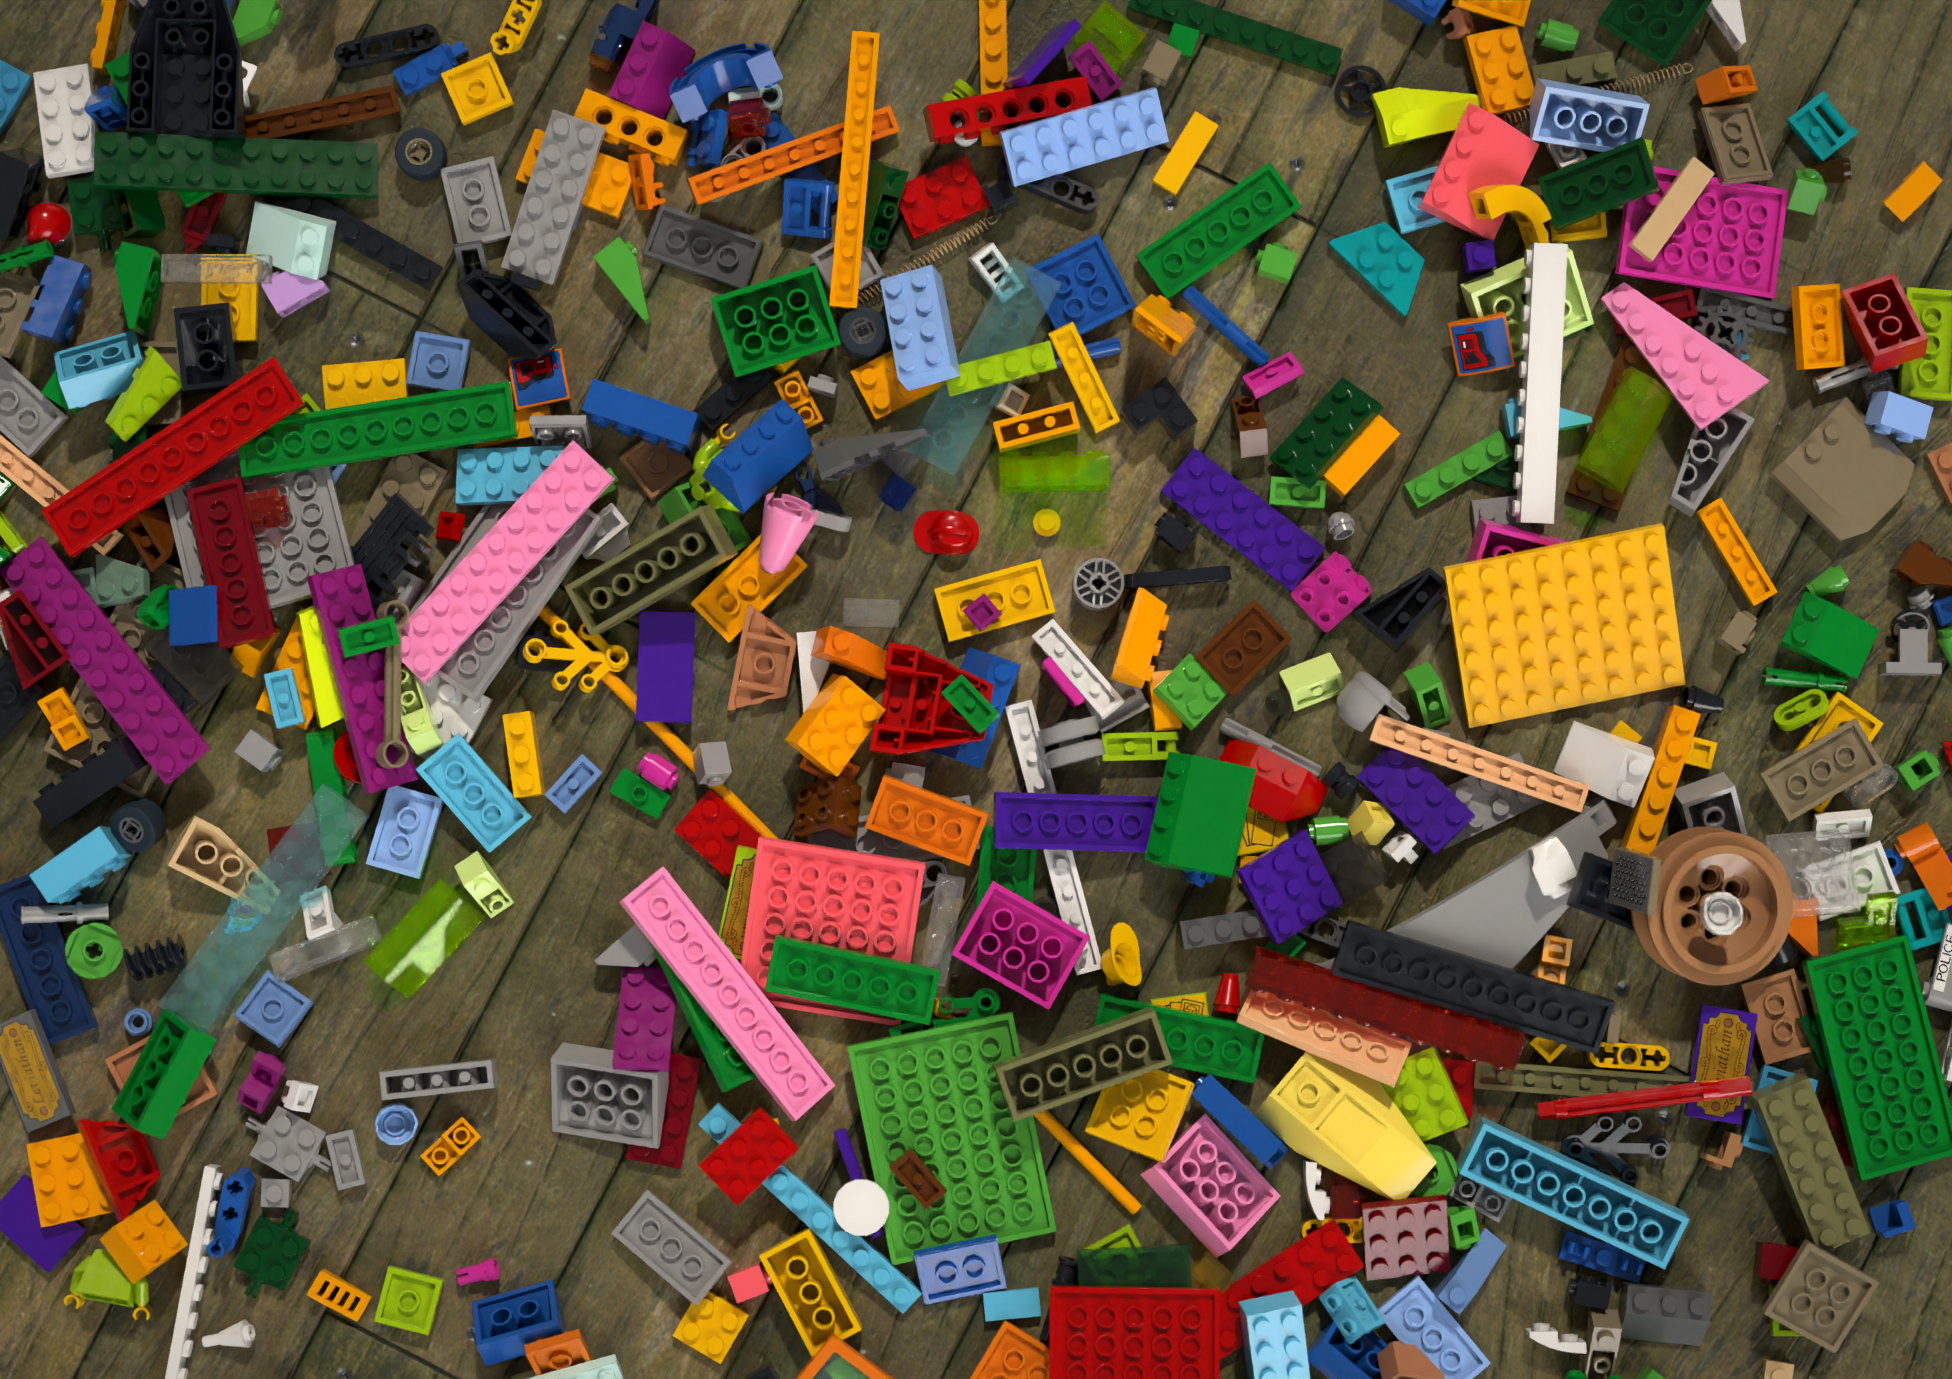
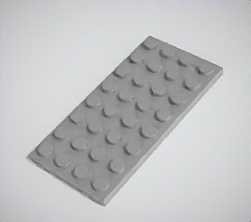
M490 504L482 507L462 536L461 542L457 543L410 610V616L514 504ZM587 509L437 671L436 675L473 701L478 702L604 522V519L590 509Z

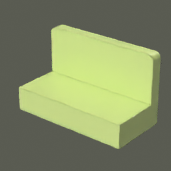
M1326 653L1279 672L1294 711L1339 695L1340 691L1345 687L1341 671L1331 653Z

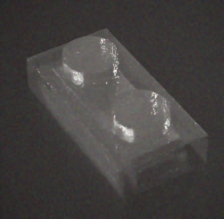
M844 598L843 626L899 628L900 600Z

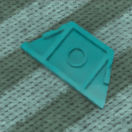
M1386 222L1329 242L1328 246L1403 318L1407 315L1425 259Z

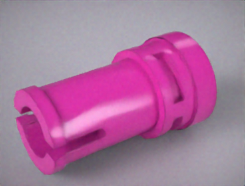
M493 1257L481 1261L477 1265L457 1268L456 1275H460L457 1278L459 1285L464 1286L465 1284L482 1280L485 1282L499 1280L500 1270L496 1258Z

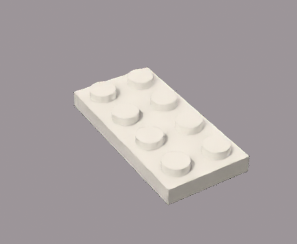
M86 63L34 72L46 176L51 179L94 171L95 131H99L98 123L84 109L89 96L94 94L90 66Z

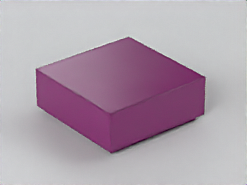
M984 593L963 610V613L980 633L1002 615Z

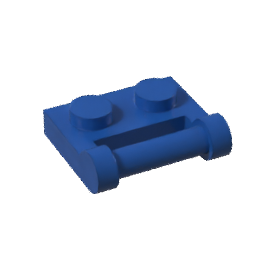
M786 177L784 180L782 234L831 238L832 228L829 227L831 193L834 192L835 183L828 180L814 181ZM813 192H820L819 226H811Z

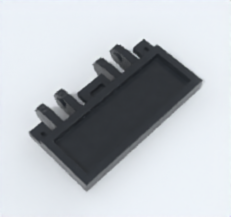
M397 493L393 495L351 549L355 565L361 564L372 607L375 605L379 608L381 604L386 602L375 591L378 586L386 594L393 597L398 592L396 587L385 578L386 576L391 580H395L408 563L415 567L421 563L420 559L409 549L412 543L421 552L426 554L432 549L419 534L421 533L424 537L428 538L435 528L401 494Z

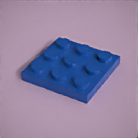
M1099 234L1025 270V274L1054 330L1073 322L1079 335L1082 336L1136 308Z

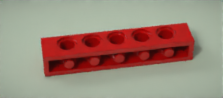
M1081 76L928 104L923 109L929 142L938 141L939 145L954 142L955 137L964 136L965 140H971L981 137L982 132L991 131V135H998L999 132L1005 131L1009 127H1019L1091 106L1092 101L1087 77ZM1056 96H1061L1065 99L1066 108H1061L1056 104ZM1030 101H1036L1040 105V113H1035L1030 109ZM1003 106H1010L1013 109V118H1009L1003 113ZM978 110L984 111L987 114L988 122L983 123L978 120L976 115ZM951 115H956L961 119V127L957 128L951 124Z

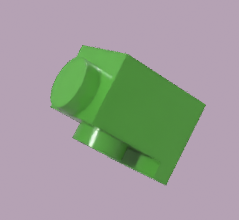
M1926 750L1918 751L1903 762L1890 768L1905 792L1914 791L1941 774L1937 768L1939 766L1938 760L1931 752L1928 753ZM1913 765H1917L1919 767V773L1917 775L1912 770Z
M1463 1204L1447 1208L1449 1246L1454 1247L1455 1250H1465L1471 1247V1243L1481 1240L1474 1208Z

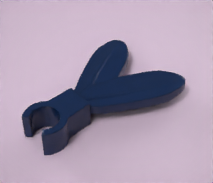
M806 467V470L809 472V477L806 480L800 478L798 471L795 472L796 479L801 482L806 492L804 501L813 506L812 509L816 510L819 507L843 514L841 507L833 499L816 488L812 478L813 472L809 467Z

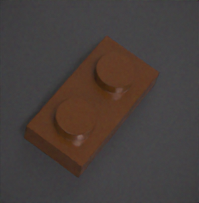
M911 1147L889 1165V1168L925 1209L929 1208L947 1192V1188Z

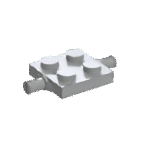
M281 1106L276 1108L271 1119L265 1124L252 1116L248 1118L250 1122L246 1121L245 1127L259 1133L257 1142L249 1154L250 1156L297 1182L301 1181L306 1170L313 1164L326 1172L330 1170V1167L325 1164L332 1166L331 1161L319 1154L321 1145L326 1138L325 1136L328 1134L326 1131Z

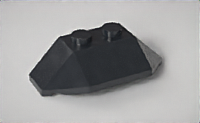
M475 269L458 282L457 287L470 320L510 356L539 360L556 346L557 339L555 337L552 316L522 288L511 283L512 281L509 278L484 273L483 270Z

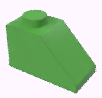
M240 0L233 19L240 47L271 33L274 26L280 23L282 10L277 0Z
M1429 661L1403 672L1408 692L1425 728L1431 729L1452 720L1442 681Z

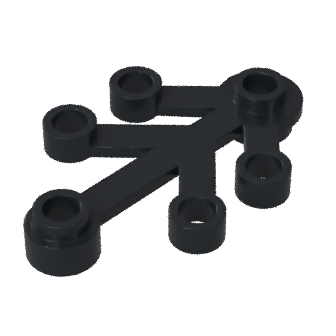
M1636 1113L1627 1114L1624 1117V1121L1601 1141H1591L1600 1131L1608 1132L1614 1126V1121L1610 1114H1599L1596 1117V1121L1581 1134L1570 1133L1566 1135L1560 1146L1563 1155L1574 1160H1580L1583 1164L1597 1171L1607 1172L1606 1175L1611 1177L1609 1168L1606 1165H1600L1590 1154L1601 1153L1621 1173L1623 1181L1627 1184L1636 1183L1639 1179V1173L1635 1166L1629 1165L1617 1153L1650 1154L1655 1159H1662L1670 1152V1144L1667 1138L1661 1134L1650 1136L1647 1142L1620 1141L1629 1132H1637L1641 1129L1642 1121ZM1603 1119L1610 1120L1607 1125H1600ZM1632 1119L1638 1120L1634 1126L1628 1125ZM1573 1145L1580 1146L1576 1151L1570 1150ZM1657 1146H1664L1662 1151H1655ZM1627 1172H1634L1632 1177H1625Z

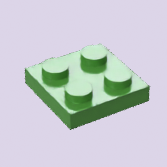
M1190 653L1152 690L1190 730L1194 729L1228 693Z

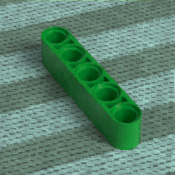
M335 728L306 734L320 831L328 867L357 862V850L345 777L340 774L333 760V748L338 739Z

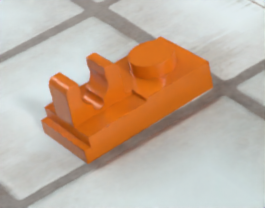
M650 153L628 155L636 210L653 209V206L664 204L666 202L665 198H657L655 196V190L664 186L662 182L653 183L655 168Z

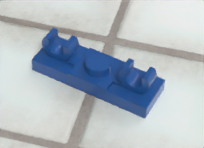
M1567 1230L1564 1232L1557 1255L1558 1258L1636 1283L1640 1282L1646 1260L1614 1245Z

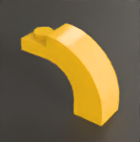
M1493 184L1482 186L1468 193L1476 219H1494L1507 212L1512 215L1518 224L1525 249H1529V245L1533 243H1549V234L1543 223L1552 219L1544 202L1531 190L1518 185Z

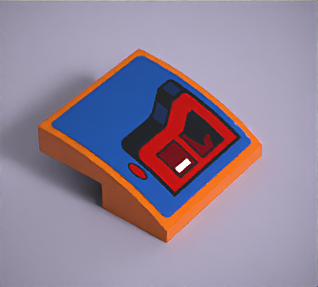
M1503 311L1479 318L1472 316L1447 323L1457 376L1487 373L1515 366L1506 315Z
M562 348L548 351L539 360L520 357L508 359L513 395L518 412L572 400Z

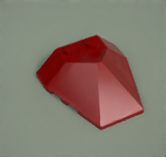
M889 642L884 667L887 677L881 705L885 711L879 718V722L874 723L870 751L901 755L985 740L986 730L979 735L943 697L941 692L962 674L991 704L994 685L925 652L917 646Z

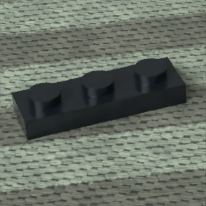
M767 368L737 378L734 374L697 407L694 412L699 414L702 421L714 432L774 379V376Z

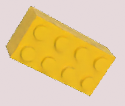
M807 1227L760 1253L759 1257L811 1356L816 1354L832 1333L841 1340H844L862 1330L863 1325L813 1230Z

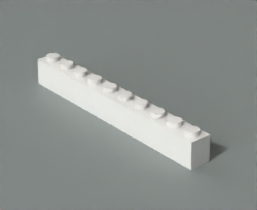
M1533 243L1529 245V249H1526L1524 254V266H1528V277H1524L1523 294H1527L1526 305L1522 306L1521 320L1525 322V333H1521L1520 349L1524 350V361L1519 363V378H1523L1522 389H1519L1517 394V404L1521 406V417H1517L1516 433H1520V443L1515 446L1514 453L1515 461H1519L1518 472H1515L1513 477V488L1517 489V500H1513L1512 516L1516 517V523L1554 524L1568 244Z

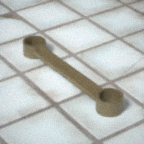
M400 600L384 602L377 610V619L387 616V609L390 605L395 606L400 614L399 621L395 624L400 643L385 647L384 742L378 745L375 755L379 765L386 769L403 766L409 756L407 746L401 741V628L407 624L410 612L407 605ZM389 745H394L398 750V760L394 765L386 758V749Z

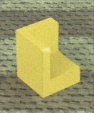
M1363 801L1347 820L1348 828L1356 843L1374 846L1378 845L1395 825L1388 809L1382 803Z

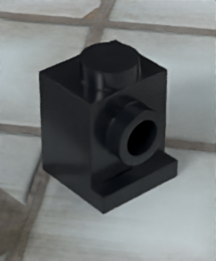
M1165 512L1154 524L1158 528L1154 535L1179 555L1199 531L1195 527L1190 531L1188 529L1189 524L1178 515L1173 517Z
M1582 1275V1279L1570 1278L1567 1285V1295H1570L1569 1300L1575 1304L1608 1310L1613 1282L1602 1278L1601 1283H1598L1599 1278L1589 1275Z

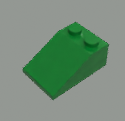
M122 241L120 248H117L115 251L114 264H116L115 271L128 328L142 338L148 339L168 259L153 248Z
M1805 591L1799 600L1779 646L1857 680L1880 629L1837 605Z

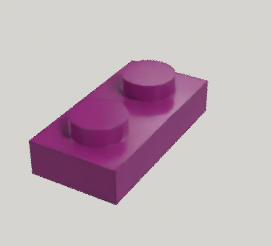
M1090 40L1068 57L1081 76L1087 77L1088 86L1100 102L1123 85Z

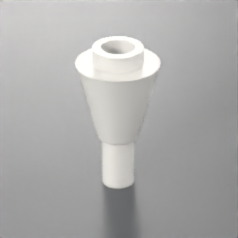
M244 1319L220 1331L218 1334L203 1336L202 1344L204 1347L221 1344L222 1346L249 1348L252 1345V1341L255 1340V1329L252 1324H249Z

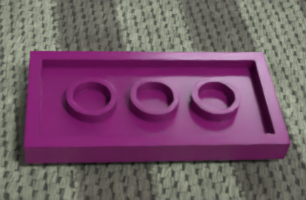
M623 966L612 1060L613 1069L669 1072L677 998L662 968Z

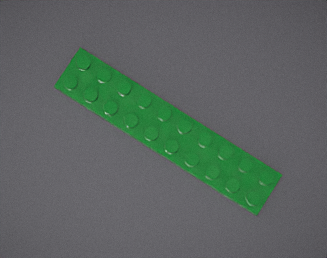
M510 381L288 415L238 448L241 476L246 480L518 437L512 387Z

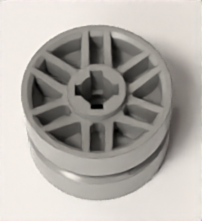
M1090 559L1084 562L1076 571L1072 587L1074 596L1078 603L1088 610H1107L1117 603L1123 592V574L1119 567L1108 559ZM1096 580H1100L1103 584L1100 590H1097L1093 585Z

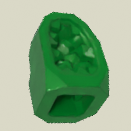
M161 585L154 589L142 601L136 612L137 619L151 629H165L169 625V590L179 588L176 585Z

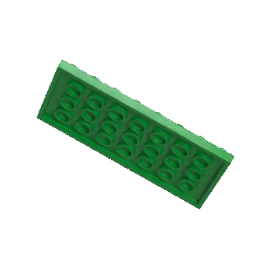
M1899 935L1803 961L1802 965L1856 1179L1863 1181L1951 1156L1952 1109L1908 936Z

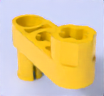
M512 0L499 31L491 36L490 42L496 54H510L521 49L542 5V0ZM523 11L522 16L525 18V21L518 22L519 17L516 15V12Z

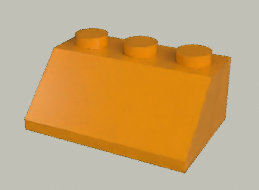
M1138 587L1110 677V680L1142 689L1145 681H1151L1155 666L1150 665L1153 655L1158 656L1162 641L1157 638L1160 630L1165 631L1170 616L1165 614L1167 605L1144 588Z

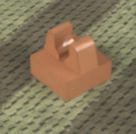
M1458 7L1449 11L1450 14L1441 21L1442 25L1446 26L1451 23L1454 24L1455 28L1453 32L1446 35L1447 39L1455 40L1477 34L1468 10Z

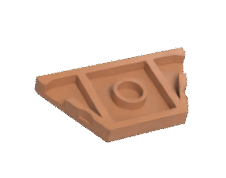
M747 605L727 707V710L730 711L743 706L762 703L766 700L784 697L788 692L797 640L751 605Z

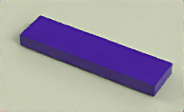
M842 1127L835 1130L834 1135L851 1181L864 1179L846 1128ZM883 1227L877 1232L872 1233V1238L882 1235Z

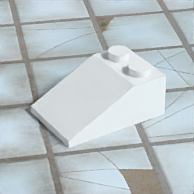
M1573 721L1553 772L1567 779L1590 786L1589 790L1607 799L1634 808L1655 756L1650 747Z

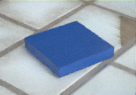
M207 585L169 590L170 646L218 642L217 586Z

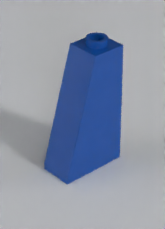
M1211 1074L1207 1077L1202 1076L1195 1082L1194 1091L1191 1095L1269 1170L1289 1151L1267 1127Z

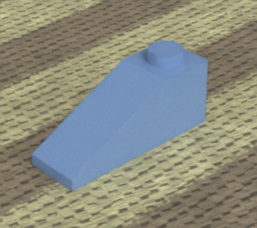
M1485 1227L1480 1232L1481 1240L1471 1244V1247L1464 1252L1433 1292L1435 1296L1459 1315L1478 1292L1507 1247L1505 1243Z

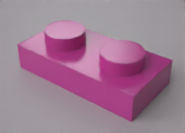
M1289 351L1244 375L1242 379L1247 389L1257 399L1292 381L1294 378L1304 374L1301 364Z

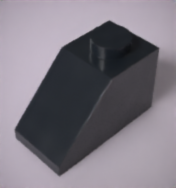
M529 630V635H524L520 641L517 667L520 669L558 673L563 672L571 663L566 660L542 659L538 663H531L524 658L523 647L533 638L542 640L547 647L559 648L551 638L545 637L546 632ZM529 650L531 655L537 656L535 650Z

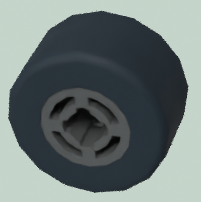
M135 798L129 800L114 812L110 821L111 833L124 849L140 853L148 850L161 840L165 835L167 823L162 809L155 802L147 798Z

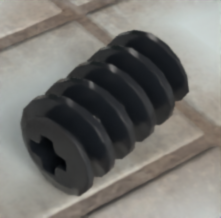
M179 934L177 935V943H174L171 937H167L166 946H163L160 940H156L155 949L151 947L149 942L145 943L144 952L136 945L134 946L133 955L130 954L127 948L123 949L126 968L135 981H141L144 976L152 978L154 973L158 976L163 975L165 969L170 973L175 971L176 966L180 970L185 969L187 966L186 946Z

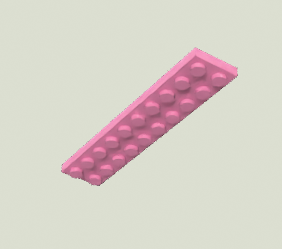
M573 440L409 617L407 624L401 628V661L421 681L427 683L615 478Z
M664 866L619 901L792 1122L800 1118L835 1086Z

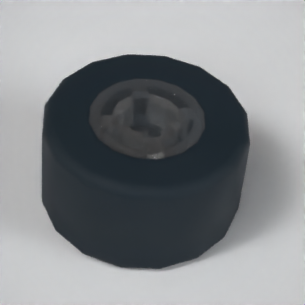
M862 306L853 308L844 314L839 322L838 335L841 346L846 353L854 358L867 359L874 357L882 351L887 342L888 330L886 321L879 312L873 308Z

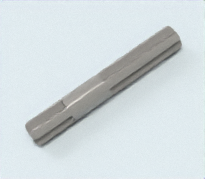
M1225 718L1220 726L1221 733L1235 740L1260 745L1310 771L1316 778H1318L1322 767L1315 762L1230 718Z

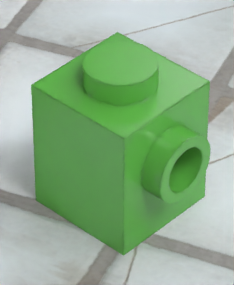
M1805 168L1803 171L1795 169L1788 188L1787 209L1811 215L1815 214L1818 203L1824 201L1827 192V186H1825L1823 177L1819 172Z
M1273 242L1272 245L1266 244L1264 251L1258 250L1254 266L1258 267L1256 275L1287 285L1291 278L1298 253L1289 251L1288 247L1281 243Z

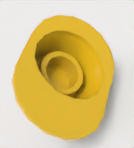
M1119 922L1112 928L1110 948L1101 956V967L1108 985L1114 986L1126 983L1130 986H1137L1141 983L1142 979L1138 940L1135 932L1129 925Z

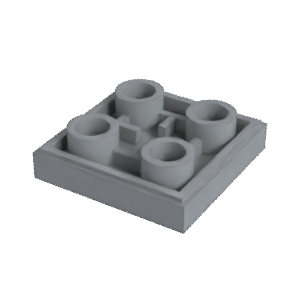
M586 415L530 416V427L536 446L564 445L567 447L574 440L584 450L592 448V437Z

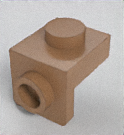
M1724 1131L1717 1156L1701 1152L1699 1157L1706 1159V1166L1722 1170L1723 1165L1732 1168L1734 1159L1738 1158L1742 1151L1743 1143L1740 1142L1742 1136Z

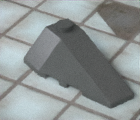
M918 429L837 440L835 437H831L820 443L821 447L814 450L819 474L823 480L837 481L932 436L930 430Z

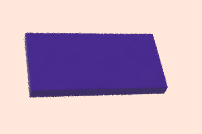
M640 611L636 722L692 723L695 613Z

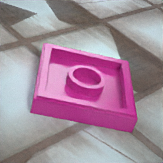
M1051 656L1044 660L1041 665L1042 670L1072 707L1078 708L1084 703L1085 698Z

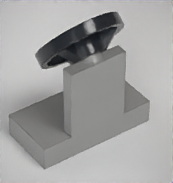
M1909 609L1898 613L1892 619L1890 633L1893 639L1898 642L1899 662L1878 664L1879 675L1936 676L1942 674V663H1928L1930 622L1923 612ZM1907 615H1919L1924 618L1919 622L1914 620L1904 622L1900 620ZM1896 623L1902 627V629H1898V637L1894 634Z

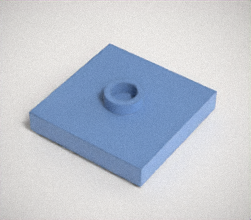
M415 331L406 385L440 392L463 388L471 341Z
M267 970L233 1016L280 1048L312 1006L313 1002Z

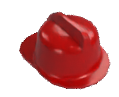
M928 511L917 519L913 529L914 540L917 545L925 552L933 554H966L976 546L980 535L975 519L967 513L960 511Z

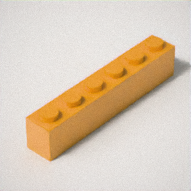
M1676 705L1667 707L1653 748L1655 759L1636 805L1632 809L1620 847L1647 855L1656 847L1701 714Z

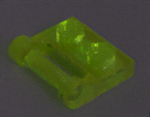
M1104 1L1075 34L1073 40L1079 45L1081 43L1084 45L1090 40L1116 74L1146 39L1147 35L1107 1ZM1094 29L1121 53L1114 57L1088 34Z

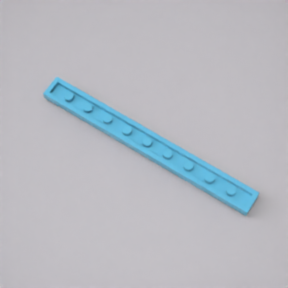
M719 1102L698 1123L719 1144L741 1124ZM783 1163L762 1183L902 1314L922 1294V1291L896 1266L892 1265L863 1236H855L846 1232L837 1223L834 1209L787 1165Z

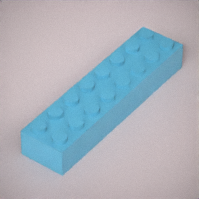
M1482 1116L1457 1164L1460 1174L1663 1269L1666 1268L1690 1220L1685 1211Z

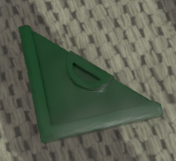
M1513 455L1476 475L1473 481L1517 494V489L1513 488L1514 473L1518 472L1519 461H1515Z

